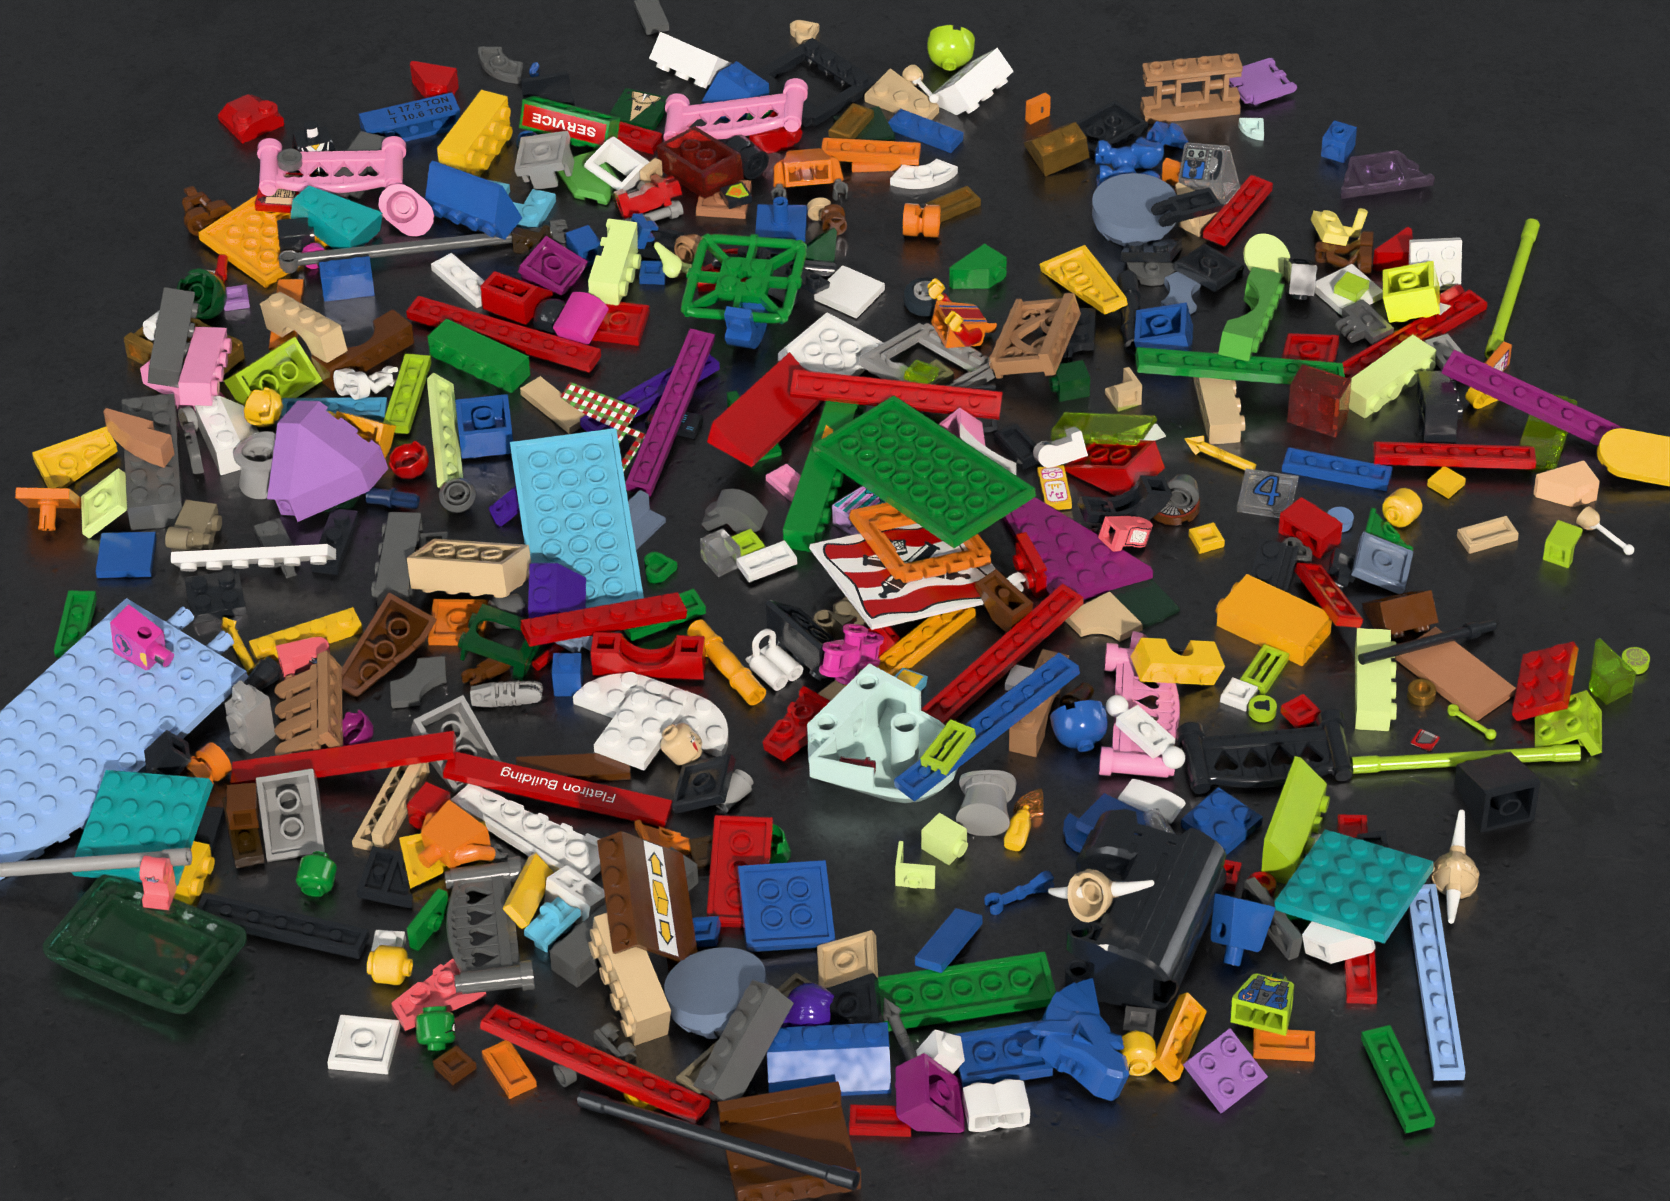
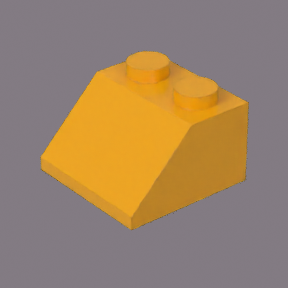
M336 412L335 418L337 420L343 418L358 429L356 434L368 443L372 440L381 447L384 458H386L390 452L396 429L395 425L350 413Z

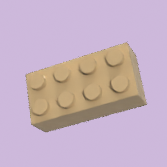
M433 539L407 557L411 589H422L426 593L437 590L446 591L447 594L466 592L470 593L471 596L493 594L496 598L507 597L514 589L522 586L529 579V564L531 563L529 545Z
M604 913L595 916L593 929H590L592 941L589 942V949L594 959L598 958L602 966L599 968L600 976L604 985L609 984L612 991L610 1000L614 1010H619L623 1020L620 1023L625 1037L630 1036L633 1045L636 1046L668 1035L671 1009L647 951L634 947L618 954H613L608 915Z

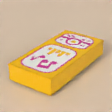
M1064 465L1051 468L1037 467L1043 502L1056 510L1072 509V500Z

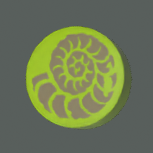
M1638 647L1624 650L1621 666L1625 671L1631 674H1641L1648 670L1650 655L1647 651Z

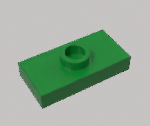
M438 888L407 927L410 948L419 951L431 934L440 928L442 920L447 915L449 903L447 891Z

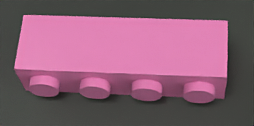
M195 327L178 382L180 405L212 406L214 397L219 395V381L222 382L224 378L223 367H227L228 354H231L232 339L227 338V328Z

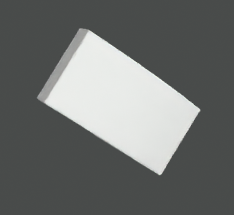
M1132 779L1118 797V800L1153 816L1154 821L1169 824L1174 821L1186 804L1184 799L1156 785Z

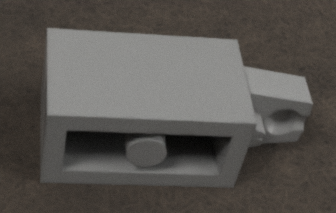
M241 680L232 686V698L225 703L230 740L235 747L242 748L252 755L276 735L270 700L267 695L250 684L245 685Z

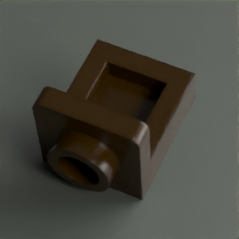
M544 225L539 233L516 227L512 232L513 251L529 256L545 236L553 240V236L550 234V226Z

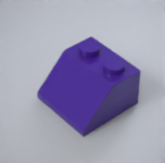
M558 563L529 564V618L586 608V577Z

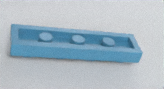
M367 397L357 400L353 398H283V409L280 419L297 401H320L328 407L326 411H331L335 414L337 411L383 422L388 407L387 397Z

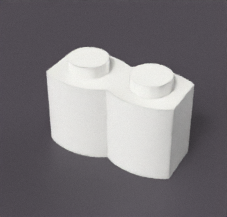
M1005 1079L996 1084L976 1082L963 1088L962 1103L969 1131L984 1132L998 1127L1015 1128L1029 1124L1030 1107L1024 1081Z

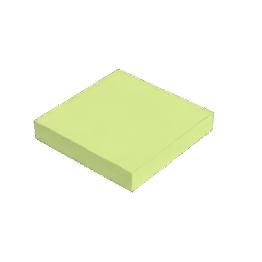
M119 468L81 496L82 534L86 537L91 538L127 511L126 475Z

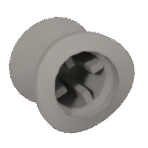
M264 431L248 437L237 446L233 453L235 463L241 466L239 487L246 496L253 499H266L268 495L276 434L273 432Z
M979 770L962 774L959 785L965 797L957 813L956 822L965 827L967 833L973 835L994 836L1005 832L1010 825L1007 803L1012 799L1016 790L1015 777L1008 772L1000 770Z

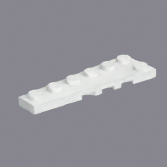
M468 784L451 799L453 803L479 822L485 821L488 831L527 856L537 853L554 873L568 865L591 880L601 871L597 844L599 838L588 833L585 836L573 831L572 826L565 823L561 825L549 821L548 816L542 813L533 814L524 810L523 805L506 800L504 797L476 785Z

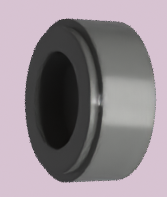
M295 149L282 150L277 155L278 167L287 172L300 169L303 164L302 154Z

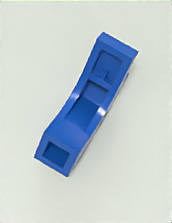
M743 302L742 308L726 306L724 313L727 327L724 337L726 343L732 346L756 349L764 336L767 323L754 322L752 312H769L761 304Z

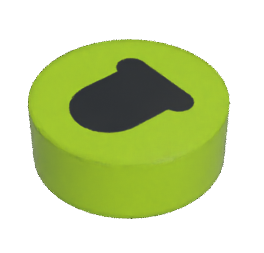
M1258 695L1249 701L1248 714L1253 720L1269 722L1275 718L1277 703L1273 698L1266 695Z

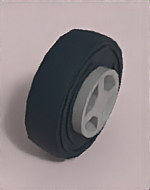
M918 278L906 286L903 299L905 307L911 313L919 316H933L936 299L930 297L927 286L934 278ZM940 281L945 287L941 294L945 293L949 297L947 286Z

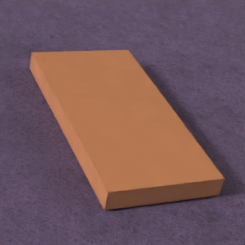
M1435 626L1419 638L1439 634L1442 631ZM1455 641L1395 657V660L1417 677L1431 681L1436 686V691L1452 704L1457 705L1462 712L1476 722L1516 694V688Z

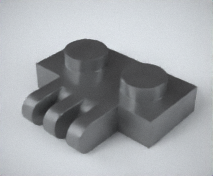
M1363 299L1342 308L1341 316L1343 319L1335 324V328L1341 331L1351 343L1365 338L1373 345L1393 334L1394 328Z

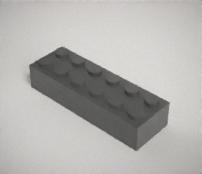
M172 393L122 399V413L153 421L154 430L171 435L175 453L165 468L149 463L124 449L127 512L131 531L174 526L184 505L179 418L175 395Z

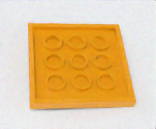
M256 195L198 233L200 241L218 254L226 255L229 262L259 284L268 288L277 282L278 279H282L289 274L285 273L279 265V255L281 252L277 220L291 219V213L256 211ZM316 236L315 242H311L321 244L324 249L330 247Z

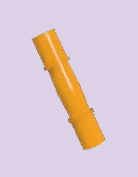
M704 620L693 622L687 630V635L705 636L706 657H709L716 668L729 680L730 686L736 689L749 705H756L761 702L766 695V689L752 675L751 670L741 664L738 658L723 644V639Z

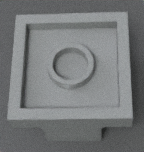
M568 131L521 137L515 164L517 177L522 176L524 182H530L531 179L534 189L538 190L558 186V180L554 171L564 170L567 177L572 176L574 158L569 147L571 138Z

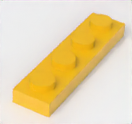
M352 607L250 640L249 646L256 662L267 656L274 661H278L277 645L313 637H322L330 644L363 633V627Z

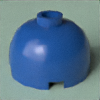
M1100 701L1074 702L1075 708L1066 710L1064 705L1053 711L1050 715L1053 732L1057 740L1069 748L1077 749L1079 752L1089 751L1106 734L1108 719L1105 706Z

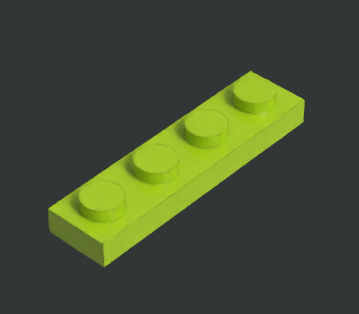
M405 354L383 421L384 423L396 426L394 433H410L431 366V356Z

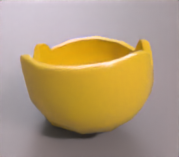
M264 387V390H253L246 400L244 418L248 423L258 427L273 425L278 421L282 413L283 404L281 396L275 390Z

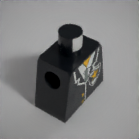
M310 120L305 122L303 125L304 130L293 134L292 149L299 152L336 151L328 128L325 126L319 127L316 121ZM317 167L311 175L315 176L326 172L321 167Z

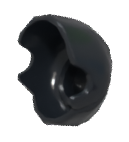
M545 299L541 301L534 311L533 327L538 331L553 335L555 332L553 326L565 307L566 302L560 299Z

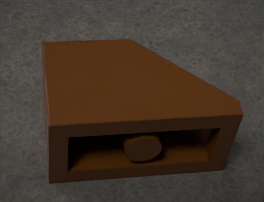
M997 569L975 583V587L992 620L1006 633L1032 611L1033 602Z

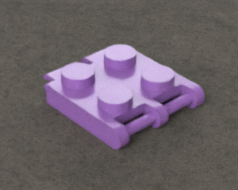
M1273 58L1243 66L1241 77L1229 78V86L1231 88L1237 87L1240 98L1245 104L1251 103L1256 105L1293 93L1297 89V85L1286 78V73L1276 67Z

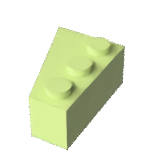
M608 219L606 223L607 237H602L600 242L604 249L601 256L596 255L588 280L589 294L596 296L605 304L619 306L622 297L628 293L629 283L634 281L635 270L641 266V254H638L637 222Z

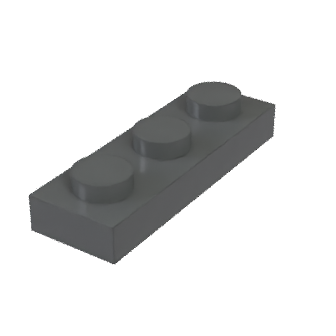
M1255 877L1245 880L1241 899L1275 907V901L1271 898L1268 890L1262 887ZM1275 910L1267 934L1289 961L1299 956L1303 937L1301 931L1291 923L1285 913Z

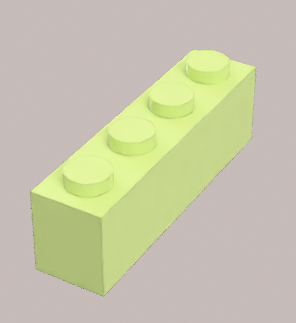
M1410 336L1343 384L1341 403L1363 418H1367L1373 412L1379 411L1390 400L1396 399L1405 389L1414 386L1417 382L1418 371H1433L1436 366V349L1416 336Z
M1357 628L1355 642V729L1389 731L1390 720H1396L1397 704L1391 703V699L1396 698V682H1391V678L1395 679L1396 662H1391V658L1361 665L1358 661L1359 654L1396 645L1395 641H1391V630Z

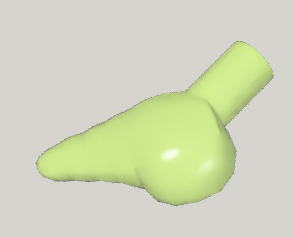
M659 242L654 243V248L662 260V269L666 276L675 278L680 272L687 274L692 264L682 262L677 255Z

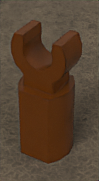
M488 658L478 664L477 668L463 671L461 674L462 682L466 683L472 680L470 688L481 685L483 682H489L509 670L511 665Z

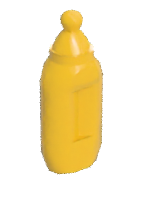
M1024 804L1023 808L1018 810L1010 820L1009 828L1004 837V846L1009 850L1021 851L1026 844L1032 825L1028 804Z

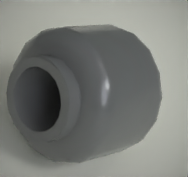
M510 593L509 596L503 598L493 596V599L489 600L487 604L528 619L529 616L528 603L524 602L522 596L518 593ZM493 622V625L498 629H513Z

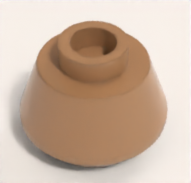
M688 234L676 239L674 251L682 262L693 263L701 236Z

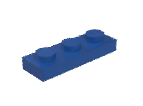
M900 109L888 122V130L952 153L963 141L962 131Z

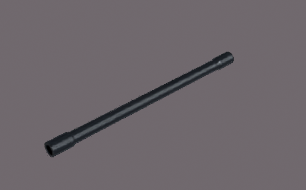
M582 1089L577 1098V1105L579 1107L601 1114L607 1113L826 1180L828 1183L850 1190H855L860 1181V1173L837 1165H828L630 1105L590 1090Z

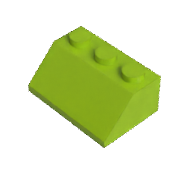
M296 337L280 344L224 380L237 403L245 406L246 400L253 390H264V387L275 390L282 399L297 398L323 381Z

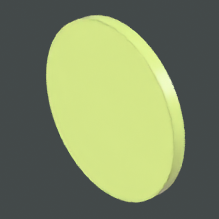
M1257 234L1247 241L1243 252L1246 266L1250 271L1252 267L1281 273L1282 278L1284 277V258H1290V254L1286 246L1275 236Z

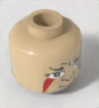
M685 723L671 724L662 732L661 750L673 763L684 765L695 762L702 753V739L689 725Z

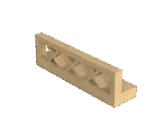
M428 762L392 768L352 840L353 847L371 851L373 846L389 848L408 813V802L423 786L430 773ZM401 770L405 771L403 777L399 780V773ZM394 792L392 797L388 801L387 795L389 793ZM382 813L381 817L377 822L375 818L376 815ZM371 833L372 841L364 840L365 835Z

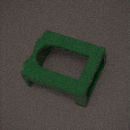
M482 604L478 613L473 612L468 624L469 630L467 633H462L458 648H461L460 660L464 661L470 651L513 666L512 678L523 681L540 645L529 647L525 639L519 651L479 636L478 633L484 621H493L521 631V620L525 619Z

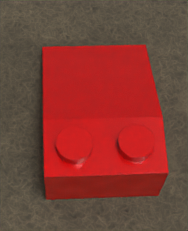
M1093 439L1085 446L1088 456L1070 461L1064 466L1065 472L1116 496L1129 491L1137 483L1140 475L1157 476L1165 468L1155 441Z

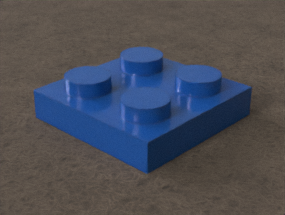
M1218 787L1181 819V827L1186 831L1194 828L1204 832L1216 840L1224 848L1226 855H1228L1262 825L1263 816Z

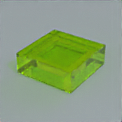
M915 360L905 371L904 379L915 383L931 384L938 376L939 368L920 360Z

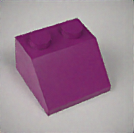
M926 1053L896 1067V1114L902 1122H905L916 1131L961 1133L964 1131L963 1089L959 1078Z

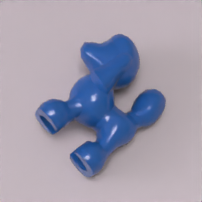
M1138 137L1131 146L1112 148L1108 141H1098L1095 151V164L1100 166L1099 174L1096 177V188L1111 177L1136 173L1134 169L1138 168L1150 169L1157 166L1164 156L1162 143ZM1104 164H1110V165H1112V167H1113L1114 170H1112L1109 166L1104 165ZM1149 170L1141 173L1160 179L1156 171Z

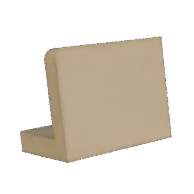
M1127 367L1123 370V383L1105 388V394L1119 412L1141 405L1142 384L1130 367Z

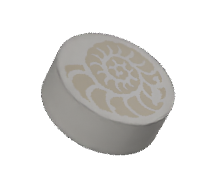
M190 406L180 408L178 416L182 428L184 424L193 423L195 431H197L198 419L193 408Z

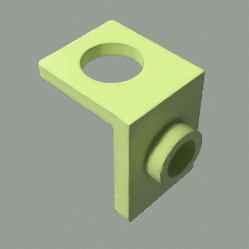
M899 841L895 866V885L935 889V866L903 863L904 841Z

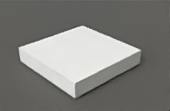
M1353 264L1319 279L1315 283V293L1340 315H1342V308L1355 303L1334 293V285L1347 271L1370 281L1369 289L1358 301L1363 299L1371 305L1383 299V290Z
M842 265L827 280L830 282V287L814 294V300L857 319L885 290V283Z
M340 1015L327 1062L328 1069L388 1074L400 1030V1021Z

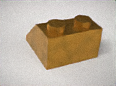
M1076 122L1068 123L1024 142V146L1045 177L1090 158L1087 138Z

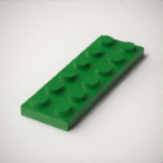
M1045 952L947 966L942 973L928 969L878 977L882 1020L885 997L902 1009L899 1016L905 1029L1048 1007L1056 993ZM883 1021V1023L888 1022V1031H893L889 1021Z

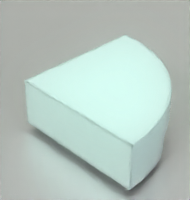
M1239 118V128L1243 134L1252 139L1264 141L1263 118Z

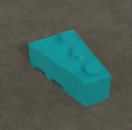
M307 186L293 199L290 218L307 217L308 227H314V235L333 249L362 247L377 235L381 229L383 212L318 188Z

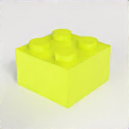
M1434 261L1383 270V300L1389 323L1396 321L1405 322L1413 318H1427L1440 314V286Z

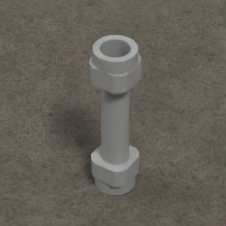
M679 200L671 201L672 205L643 214L646 221H657L666 217L674 219L683 214V208ZM632 217L623 218V221H631Z

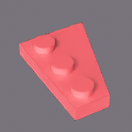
M452 958L444 966L442 964L438 965L433 969V974L424 982H417L391 1004L394 1014L400 1021L403 1029L407 1031L416 1027L415 1019L418 1014L423 1013L422 1008L445 1006L447 1011L451 1012L484 998L487 994L486 992L463 995L462 992L456 993L454 975H459L460 971Z

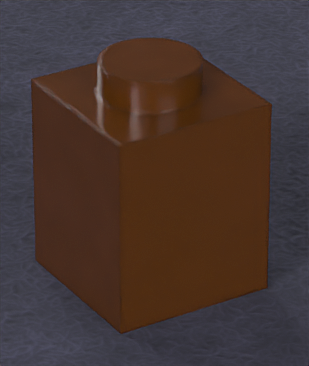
M256 783L227 785L226 812L230 830L259 828V798Z

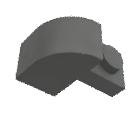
M725 489L721 491L718 500L712 502L706 508V514L701 524L707 531L728 524L737 534L750 528L753 532L761 529L768 511L751 494L738 489Z

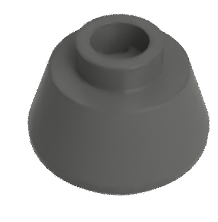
M1179 474L1167 482L1172 493L1169 501L1172 506L1179 509H1187L1198 503L1199 488L1197 481L1193 477Z
M463 478L448 480L443 484L439 492L442 506L448 511L456 513L468 510L476 498L474 486Z

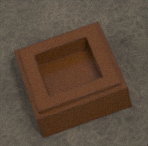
M458 1045L433 1061L434 1068L452 1085L477 1069L476 1062Z

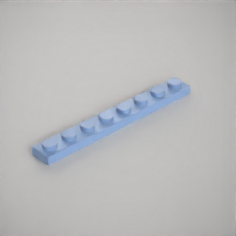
M1424 884L1408 907L1433 1080H1464L1465 1067L1436 884Z

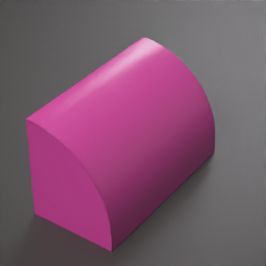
M572 292L553 329L558 337L582 344H589L609 308L594 295L585 292Z

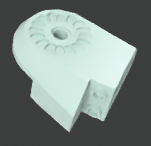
M869 663L807 724L810 777L887 801L900 803L914 802L895 787L894 779L920 760L945 725L938 719L921 711L920 690ZM840 757L857 759L870 757L871 760L876 761L875 776L874 768L839 762ZM958 769L915 802L923 801L941 791L954 779Z

